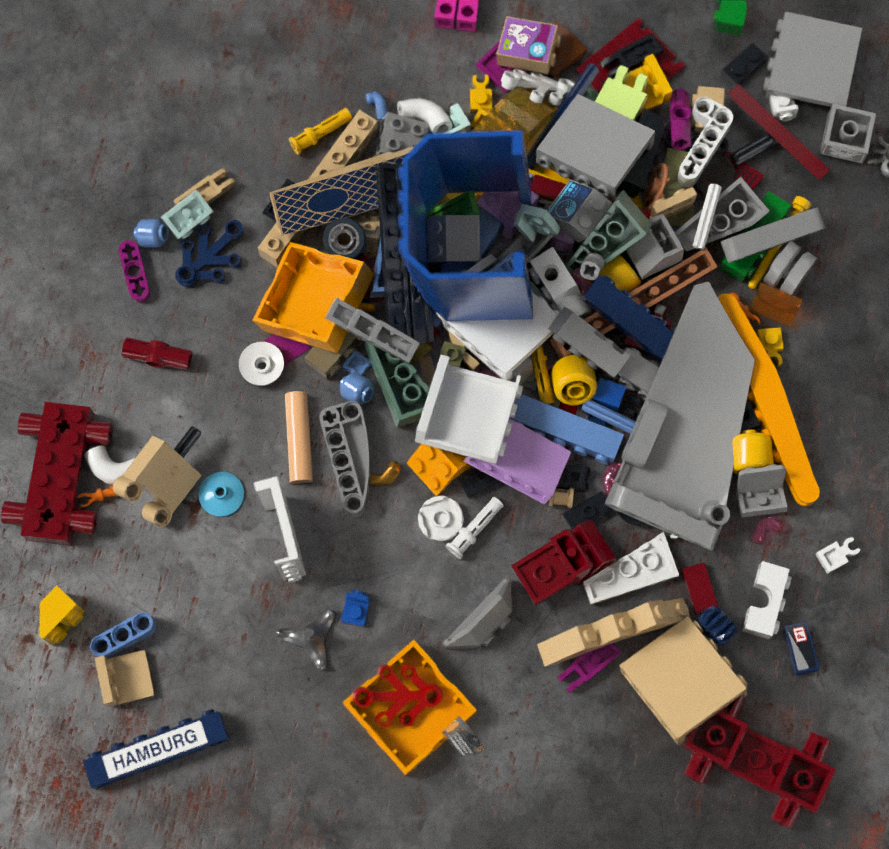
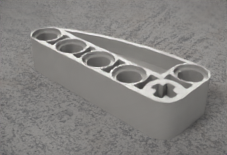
M348 401L323 409L319 418L344 509L348 516L358 518L365 511L369 494L370 450L362 408L357 402ZM350 410L358 411V415L354 418L346 416ZM332 416L334 422L329 424L327 417ZM334 437L342 439L339 445H332L330 443ZM340 458L348 460V464L344 467L336 465ZM351 479L355 482L353 487L344 488L342 486L343 482ZM358 501L361 505L357 510H350L348 508L349 503Z

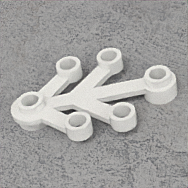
M514 69L513 72L504 71L501 79L502 87L508 90H514L517 86L537 88L532 90L530 100L536 103H542L545 94L549 90L556 91L551 92L548 101L558 106L561 104L563 97H566L575 85L574 82L565 78H560L557 82L539 72L533 71L529 75L519 69Z

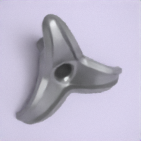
M328 609L307 626L278 629L277 637L288 643L303 647L319 670H323L328 666L324 639L332 626L336 613L332 609Z

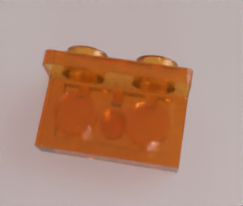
M761 282L749 310L790 327L803 300Z

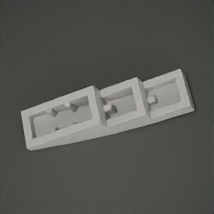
M339 298L334 299L324 317L342 329L407 363L410 362L420 344L382 320L375 319Z

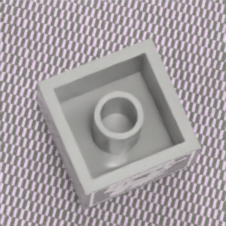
M832 104L827 116L819 154L863 164L869 151L876 113Z

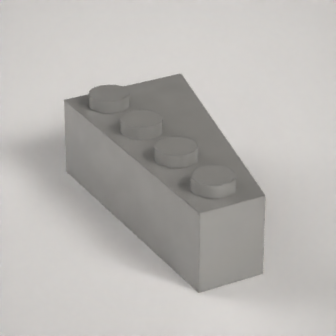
M627 347L623 350L631 356L615 378L605 371L601 377L608 381L610 377L615 379L620 385L626 387L625 390H635L638 392V398L645 401L660 365L653 360L643 358L638 350Z

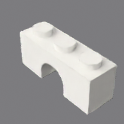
M764 561L760 563L753 587L763 590L768 596L769 603L764 608L750 606L747 609L742 632L770 639L773 634H777L780 621L777 620L778 612L783 611L786 599L782 598L784 589L788 590L791 582V576H788V568Z

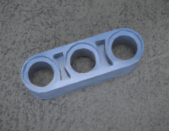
M138 613L93 638L90 643V649L97 657L105 656L111 658L151 636L156 630V621L147 613ZM148 619L150 621L149 627L145 630H140V622ZM128 631V639L123 642L119 641L118 636L120 632ZM102 642H107V650L103 653H98V645Z

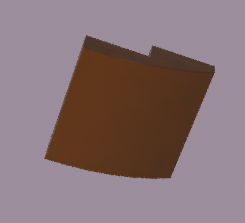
M557 20L552 24L558 25V34H561L559 48L555 47L554 53H556L554 67L550 66L549 74L555 79L587 53L584 45Z

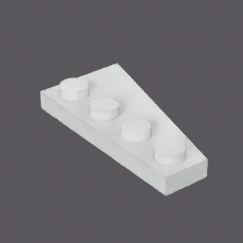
M664 532L584 581L583 585L590 605L678 577L679 573Z

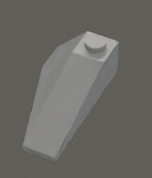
M741 177L719 195L706 244L753 226L769 212V209ZM702 210L674 232L686 252L695 249L693 242Z

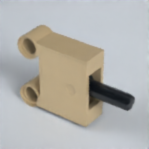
M191 426L174 449L165 441L152 436L125 473L114 481V493L130 502H134L141 497L144 489L155 501H150L144 505L142 509L143 518L159 527L168 525L173 512L201 477V474L184 459L201 436V431Z

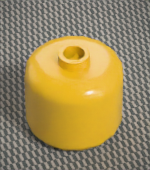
M620 254L604 265L603 269L599 272V275L602 277L608 276L615 282L614 286L620 291L625 290L629 293L641 284L638 275Z
M568 355L555 363L551 376L554 392L558 400L567 405L577 406L593 398L597 390L594 369L589 366L586 357L581 356L578 358L576 355Z
M744 430L742 434L733 438V473L739 474L740 471L749 467L763 468L774 464L772 440L769 435L756 433V430Z

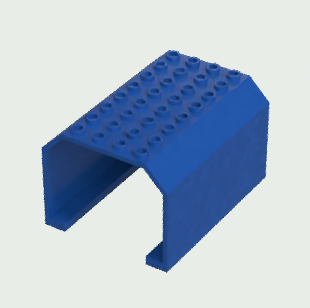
M522 131L427 134L403 158V166L399 167V181H402L403 190H399V205H402L403 214L399 215V229H402L403 239H399V253L402 254V260L405 261V266L410 271V277L415 282V288L445 321L533 319V296L524 252H513L514 272L430 274L427 262L426 217L448 193L519 191L521 203L532 206L531 181Z

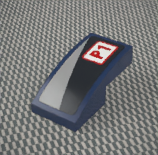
M807 622L784 626L783 632L790 650L789 656L795 675L819 671Z

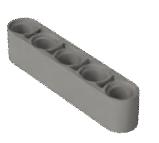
M816 207L728 238L720 243L728 263L816 233L825 229L826 226L819 208Z

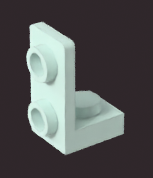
M458 103L451 106L449 118L454 129L446 133L471 132V124Z

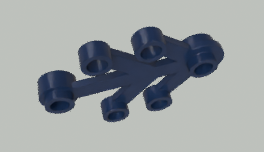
M238 220L229 221L225 226L226 233L209 249L208 238L211 235L210 228L206 224L199 225L197 228L199 236L198 259L193 264L191 263V253L194 252L195 245L190 239L183 240L181 243L183 251L182 266L177 269L175 274L177 282L184 287L192 286L197 280H213L217 284L224 282L225 274L222 269L217 268L213 271L199 270L204 265H229L233 269L240 267L241 259L238 254L233 253L229 256L215 255L232 239L236 240L242 237L244 229L241 222ZM202 229L208 230L204 235L200 234V231ZM233 229L239 230L237 234L231 233ZM186 244L192 245L188 250L184 249V246ZM233 258L238 259V262L236 264L230 263V261ZM217 273L222 274V277L220 279L214 278V276ZM185 274H191L189 279L183 278Z

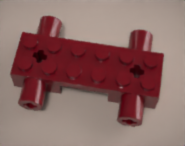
M45 402L42 415L22 412L19 416L18 434L38 437L27 501L26 503L5 501L1 511V522L22 526L20 535L27 541L72 546L74 532L95 534L98 513L78 510L79 500L76 498L84 453L89 450L90 443L110 445L112 443L113 424L94 421L95 413L90 407ZM68 426H69L70 428H69V429H65V432L63 433V432H62L63 429H64L65 427H68ZM52 514L54 517L50 518L49 521H47V517H49Z
M740 695L688 733L682 749L692 753V757L683 775L692 781L705 785L715 765L780 798L770 819L792 830L801 810L810 814L817 812L836 769L823 762L832 742L819 734L810 732L802 751L794 747L787 748L748 728V724L736 719L745 701V698ZM714 731L718 733L717 737L720 738V740L715 742L709 736V733L712 734ZM803 775L806 784L800 786L797 777Z

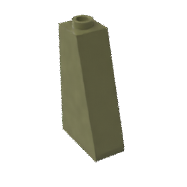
M668 148L665 164L670 167L667 175L670 179L665 184L663 198L668 199L672 197L676 191L682 188L686 190L691 188L681 186L677 180L679 168L689 152ZM691 168L689 172L685 175L689 176L690 173L692 174ZM694 203L692 207L667 218L670 226L680 228L695 216Z

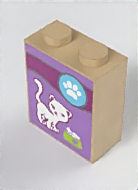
M506 16L496 54L497 64L549 74L550 66L554 67L556 61L555 47L559 48L561 34H558V25Z

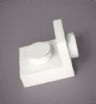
M770 94L771 110L776 120L786 122L796 117L799 109L798 105L794 104L792 98Z

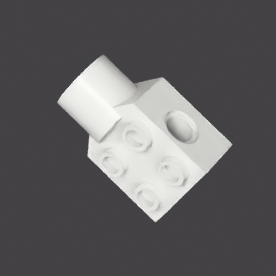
M553 247L530 260V276L536 285L541 284L542 295L549 304L551 303L550 306L553 310L561 312L566 307L582 319L591 314L592 311L589 306L580 300L582 294ZM551 276L557 277L554 281L547 280Z

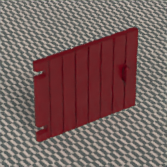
M639 17L576 68V72L581 76L589 63L598 66L599 72L590 86L593 90L600 93L607 78H609L607 75L609 71L620 65L617 61L612 66L602 68L600 63L615 54V51L650 33L654 34L663 49V54L655 58L667 81L684 69L686 64L682 60L675 64L673 60L677 55L649 27L642 30L640 26L644 22ZM643 64L639 65L638 67H636V68H634V69H632V70H630V71H628V72H631V71H633V70H635V69H637V68L642 67Z

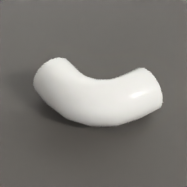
M418 98L407 99L397 103L399 115L428 123L432 133H446L453 128L452 122L444 109L430 100Z
M97 446L84 453L87 465L93 474L107 484H113L118 477L122 476L135 459L116 463L109 457L105 446Z

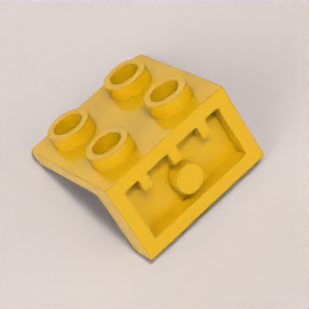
M653 54L645 57L642 67L628 72L629 77L624 84L634 88L640 73L648 76L647 81H649V84L643 92L647 94L648 98L640 113L644 108L651 110L670 101L673 90Z

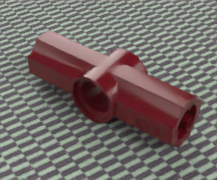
M126 337L123 342V358L142 361L156 368L167 366L188 371L191 366L193 354L191 350L171 347L169 344L158 340L147 342Z

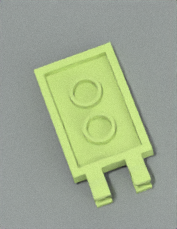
M620 65L615 79L607 78L595 102L635 121L648 98L647 94L643 93L649 84V81H647L648 76L640 73L634 88L624 84L629 77L628 68Z

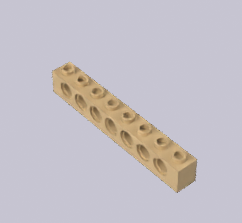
M359 110L309 179L356 163L379 131L378 121ZM276 222L258 247L260 257L278 267L289 242L297 244L307 229L281 236L279 235Z

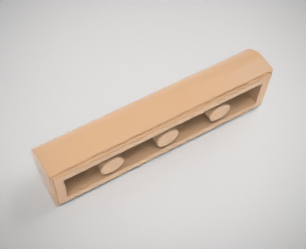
M303 391L288 392L285 394L290 484L313 483L308 394Z

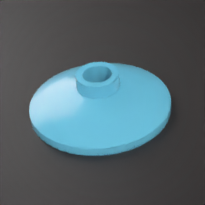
M213 473L206 477L200 485L198 493L199 502L203 509L213 516H229L236 512L243 503V485L231 473ZM218 489L224 490L222 496L216 495Z

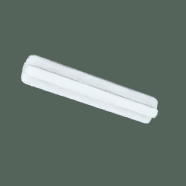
M710 184L708 187L693 242V247L703 250L706 246L721 192V186L717 184Z

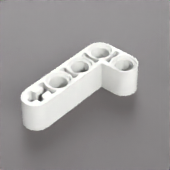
M708 97L698 98L693 106V120L705 128L679 168L677 180L683 187H691L697 182L728 133L733 121V113L728 108ZM705 108L708 112L702 113L698 109ZM717 119H724L727 123H719ZM712 136L715 138V141H709L706 137ZM695 154H702L705 158L698 159L695 157ZM692 167V174L690 173L689 176L685 175L689 172L690 168Z

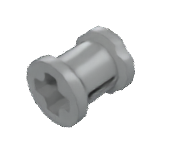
M597 253L588 254L581 264V276L589 280L596 279L604 267L603 257Z

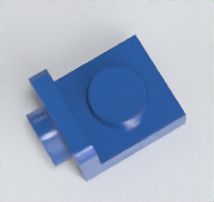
M352 590V593L346 592V602L341 622L365 627L370 598L363 591Z

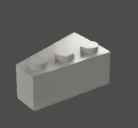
M566 307L561 310L548 328L554 333L553 339L561 345H564L566 342L571 346L569 348L570 352L578 358L583 355L587 358L589 366L594 370L599 367L614 378L631 356Z

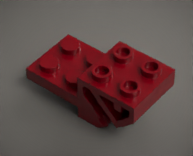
M590 520L578 524L572 531L570 529L561 531L550 538V542L517 561L511 567L535 606L574 582L577 585L583 583L617 562V559L593 521Z

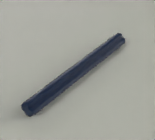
M588 64L526 155L529 169L532 170L537 164L536 149L576 95L583 96L598 74L599 67L595 64Z

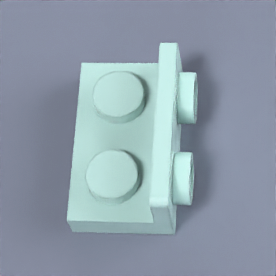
M194 190L161 216V218L176 238L182 237L184 239L193 232L192 228L198 223L202 225L208 221L213 210L200 193Z
M522 204L514 218L516 228L531 242L534 241L537 232L546 236L549 233L558 235L561 228L546 209Z

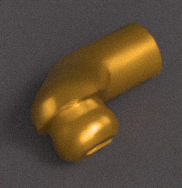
M391 461L382 474H370V485L392 484L400 475L401 468L399 463Z

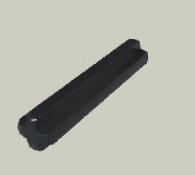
M767 133L733 152L731 160H733L734 164H740L774 145L777 141Z

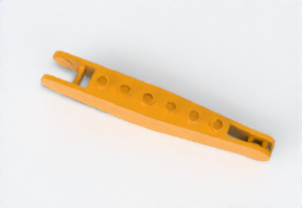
M721 294L718 296L720 303L755 359L747 401H750L760 423L761 433L771 437L773 462L785 466V480L794 500L800 506H810L819 497L820 490L814 478L777 370L735 297L731 294Z

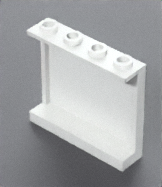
M532 292L533 319L445 321L442 318V323L448 332L450 331L501 379L510 381L513 378L512 371L553 334L548 328L560 312L558 310L553 311L543 297H537Z
M441 355L417 427L415 442L496 464L498 456H503L507 443L503 442L504 436L509 437L512 423L508 422L510 417H515L518 407L517 404H514L515 398L520 399L523 386L519 385L521 376H517L516 383L449 365L450 357Z
M277 476L254 482L256 492L265 511L277 510L289 555L287 558L274 561L284 581L288 580L289 583L302 579V576L306 575L286 496Z

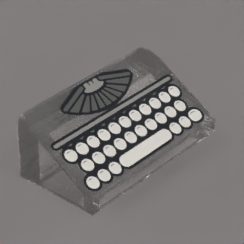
M460 716L442 732L461 758L486 749Z

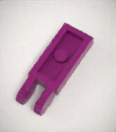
M612 643L584 653L570 664L571 666L557 678L561 682L567 679L573 671L577 672L580 678L572 682L567 688L568 692L571 693L583 682L586 683L622 652Z

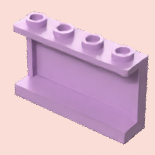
M509 419L508 423H512L509 437L504 436L503 442L507 443L503 456H498L496 464L469 456L465 457L464 462L545 504L554 494L571 451L565 449L561 444L548 440L542 434L526 428L522 423Z

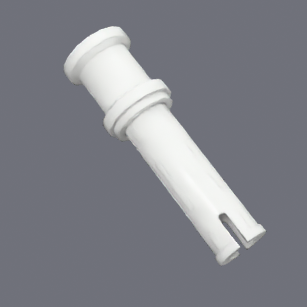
M492 497L466 528H461L458 531L457 537L451 543L446 544V548L455 557L461 559L465 550L471 544L474 545L476 543V536L504 507L501 501Z

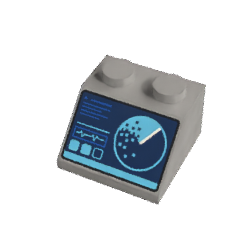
M569 180L547 211L560 225L561 229L579 243L589 236L612 202L596 189Z

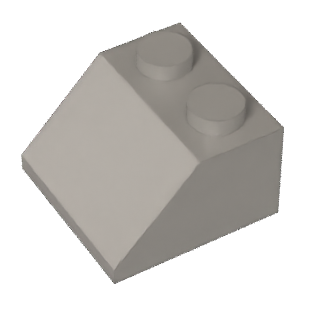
M479 215L426 217L427 262L458 263L480 261Z

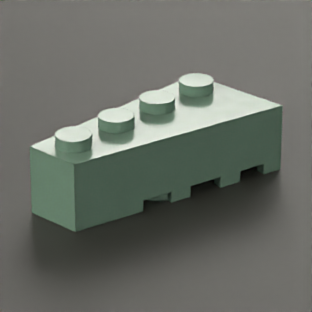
M622 190L589 236L583 240L572 254L565 267L575 281L580 284L585 280L580 274L581 264L588 254L597 253L601 255L604 259V265H606L644 237L652 225L651 222L625 191Z
M365 341V351L396 427L399 428L419 421L430 390L426 383H423L412 364L410 365V363Z

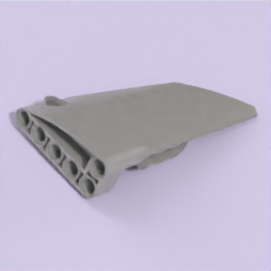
M709 282L694 285L624 448L621 457L623 462L605 501V505L681 539L713 550L723 524L730 517V511L726 506L734 467L732 441L741 431L755 359L729 319ZM716 508L720 511V517L717 520L712 515Z

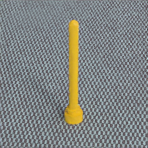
M796 196L791 204V216L808 211L811 203L801 196ZM782 245L768 250L748 283L750 289H755Z

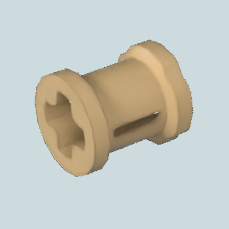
M574 488L569 490L555 489L553 496L548 501V506H553L554 504L572 508Z

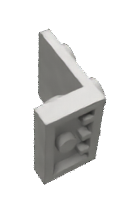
M387 112L380 121L374 157L386 152L395 153L409 147H415L427 135L429 124Z

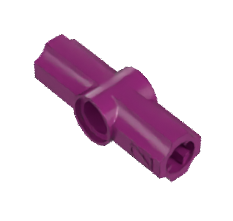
M676 89L672 92L670 98L669 128L671 130V146L675 147L676 150H684L691 146V109L689 108V93L684 89Z

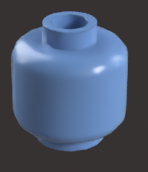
M142 219L134 229L135 240L144 248H159L168 240V227L160 219Z
M356 372L343 377L339 385L342 398L347 401L357 402L360 405L368 403L374 394L372 381Z

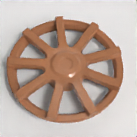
M665 163L659 164L648 180L649 183L643 195V208L646 210H652L653 204L660 197L663 198L665 184L670 179L667 177L670 167Z

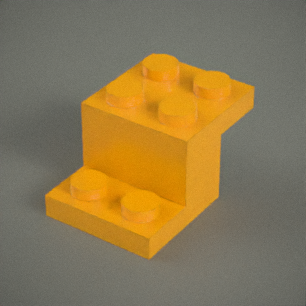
M421 444L407 461L409 467L435 496L440 495L453 479L471 468V465L464 462L465 455Z

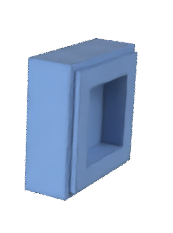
M355 350L342 365V369L349 374L356 372L364 376L372 365L366 356Z

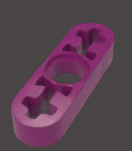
M126 240L120 244L118 250L128 291L133 301L144 303L149 299L151 293L140 249L134 241ZM128 247H131L133 250L132 256L134 260L130 261L128 254L125 253ZM131 267H139L141 269L140 274L136 277L130 276L128 272ZM139 282L141 289L145 290L142 292V296L137 295L135 283Z

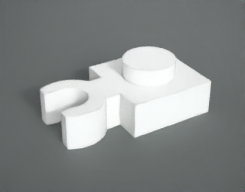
M853 537L846 539L841 547L836 541L815 554L827 574L848 563L849 561L846 556H855L860 552V548L856 550L848 548V544L854 540Z

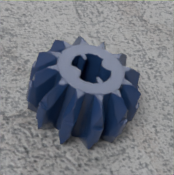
M713 605L708 609L706 608L697 619L698 624L710 639L722 646L727 642L729 643L738 632L735 623L732 622L730 617L721 611L720 608Z

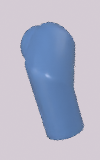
M376 91L367 93V104H375L377 118L381 120L387 113L385 99Z

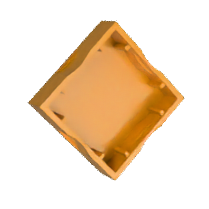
M289 242L276 269L274 280L266 291L252 321L264 332L338 353L348 331L324 317L335 298H339L358 309L374 273L363 261L340 255L325 254L317 249Z
M415 640L393 657L387 665L393 669L394 674L410 691L420 690L411 680L401 675V668L406 664L415 667L416 673L426 684L432 683L439 686L443 697L437 706L426 707L414 719V723L406 727L399 722V715L403 711H410L418 702L410 701L392 719L389 726L382 727L376 722V716L379 712L386 711L395 701H373L368 707H360L353 701V694H351L342 702L405 776L409 775L448 740V734L452 735L477 714V710L455 685L445 678L434 661ZM385 668L382 671L383 676H387L389 674L388 668ZM411 668L405 671V675L409 676L412 673ZM378 674L360 686L366 687L370 691H397L387 680L382 679ZM433 691L428 692V699L433 697ZM361 692L358 695L359 700L364 699L365 692ZM386 715L380 719V722L384 723L387 721ZM409 715L403 718V722L406 723L410 720Z

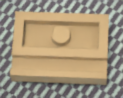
M691 187L687 190L682 188L668 199L661 198L657 200L652 206L650 218L663 213L667 219L692 207L697 196L694 188Z

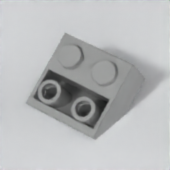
M663 213L648 219L652 224L648 233L626 249L641 279L683 260L684 249Z

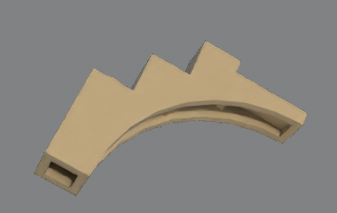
M684 598L667 601L656 600L642 604L627 612L611 614L591 624L576 626L537 644L546 667L560 664L584 653L639 634L676 625L687 616L690 620L691 618Z

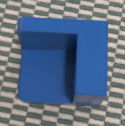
M601 378L592 401L618 412L626 387Z

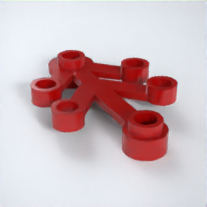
M383 664L378 668V675L382 679L387 680L397 691H370L366 687H358L353 692V701L360 707H368L373 701H395L386 711H381L377 714L376 722L382 727L389 726L392 719L410 701H418L410 711H403L399 715V722L409 727L426 707L437 706L443 697L441 688L436 684H426L416 673L415 667L410 664H406L401 668V675L411 680L420 691H410L394 674L393 669L389 665ZM385 668L389 669L387 676L382 675V671ZM411 668L412 673L409 676H406V669ZM433 691V697L428 699V692ZM361 692H365L364 699L359 700L358 695ZM384 715H386V716H387V721L384 722V723H381V722H380L381 717L384 716ZM409 715L410 720L404 723V716Z

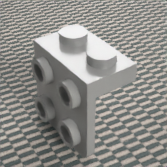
M772 464L763 468L749 467L739 472L736 498L741 518L787 512L788 506L783 491L786 473L784 465Z

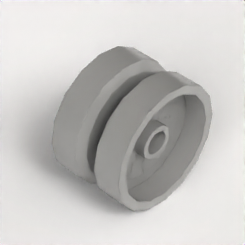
M792 241L777 255L763 280L769 286L775 287L784 278L785 281L780 287V293L789 299L799 288L818 259L811 253L806 252L796 261L801 247Z

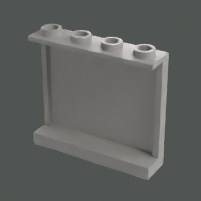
M785 12L783 19H778L776 32H779L778 39L774 38L771 51L775 52L774 58L770 57L767 70L771 71L770 78H765L763 90H766L765 99H768L770 94L829 107L832 104L846 107L862 28Z
M577 94L536 149V163L543 168L558 173L563 178H569L594 188L604 197L614 201L616 189L645 149L650 150L653 146L655 130Z

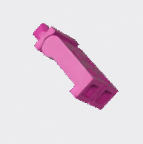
M458 0L437 1L434 16L435 27L454 29ZM459 0L457 30L476 32L479 0Z

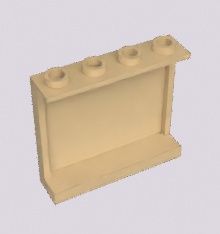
M688 616L620 664L623 676L677 745L686 740L688 733L740 695L743 697L747 696L746 681L740 674L737 676L734 674L729 660L725 656L721 658L716 652L718 648L710 638L706 639L702 634L703 629L698 622H692Z

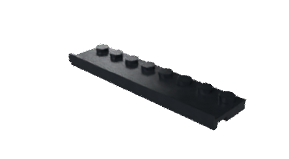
M403 164L376 165L386 323L420 344H433L432 307L423 299L421 293H418L417 288H415V282L410 277V271L407 270L405 261L402 260V254L399 253V239H403L402 229H399V215L403 214L402 205H399V190H403L402 181H399V167L403 166Z

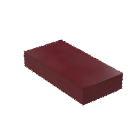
M705 563L683 568L681 571L695 614L703 612L711 605L718 608Z

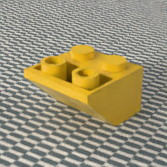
M57 585L40 602V637L52 646L55 643L59 644L67 636L66 632L69 628L77 626L82 621L83 614L86 612Z

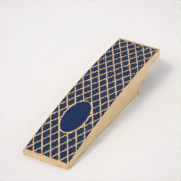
M409 147L395 153L386 152L269 192L279 235L290 234L326 224L339 218H347L379 208L376 165L403 164V158L414 147Z

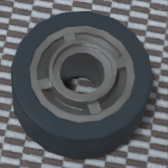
M350 218L333 220L323 233V244L325 250L330 255H340L355 259L363 253L366 247L367 236L364 228ZM343 233H347L350 236V242L346 246L341 245L339 241Z

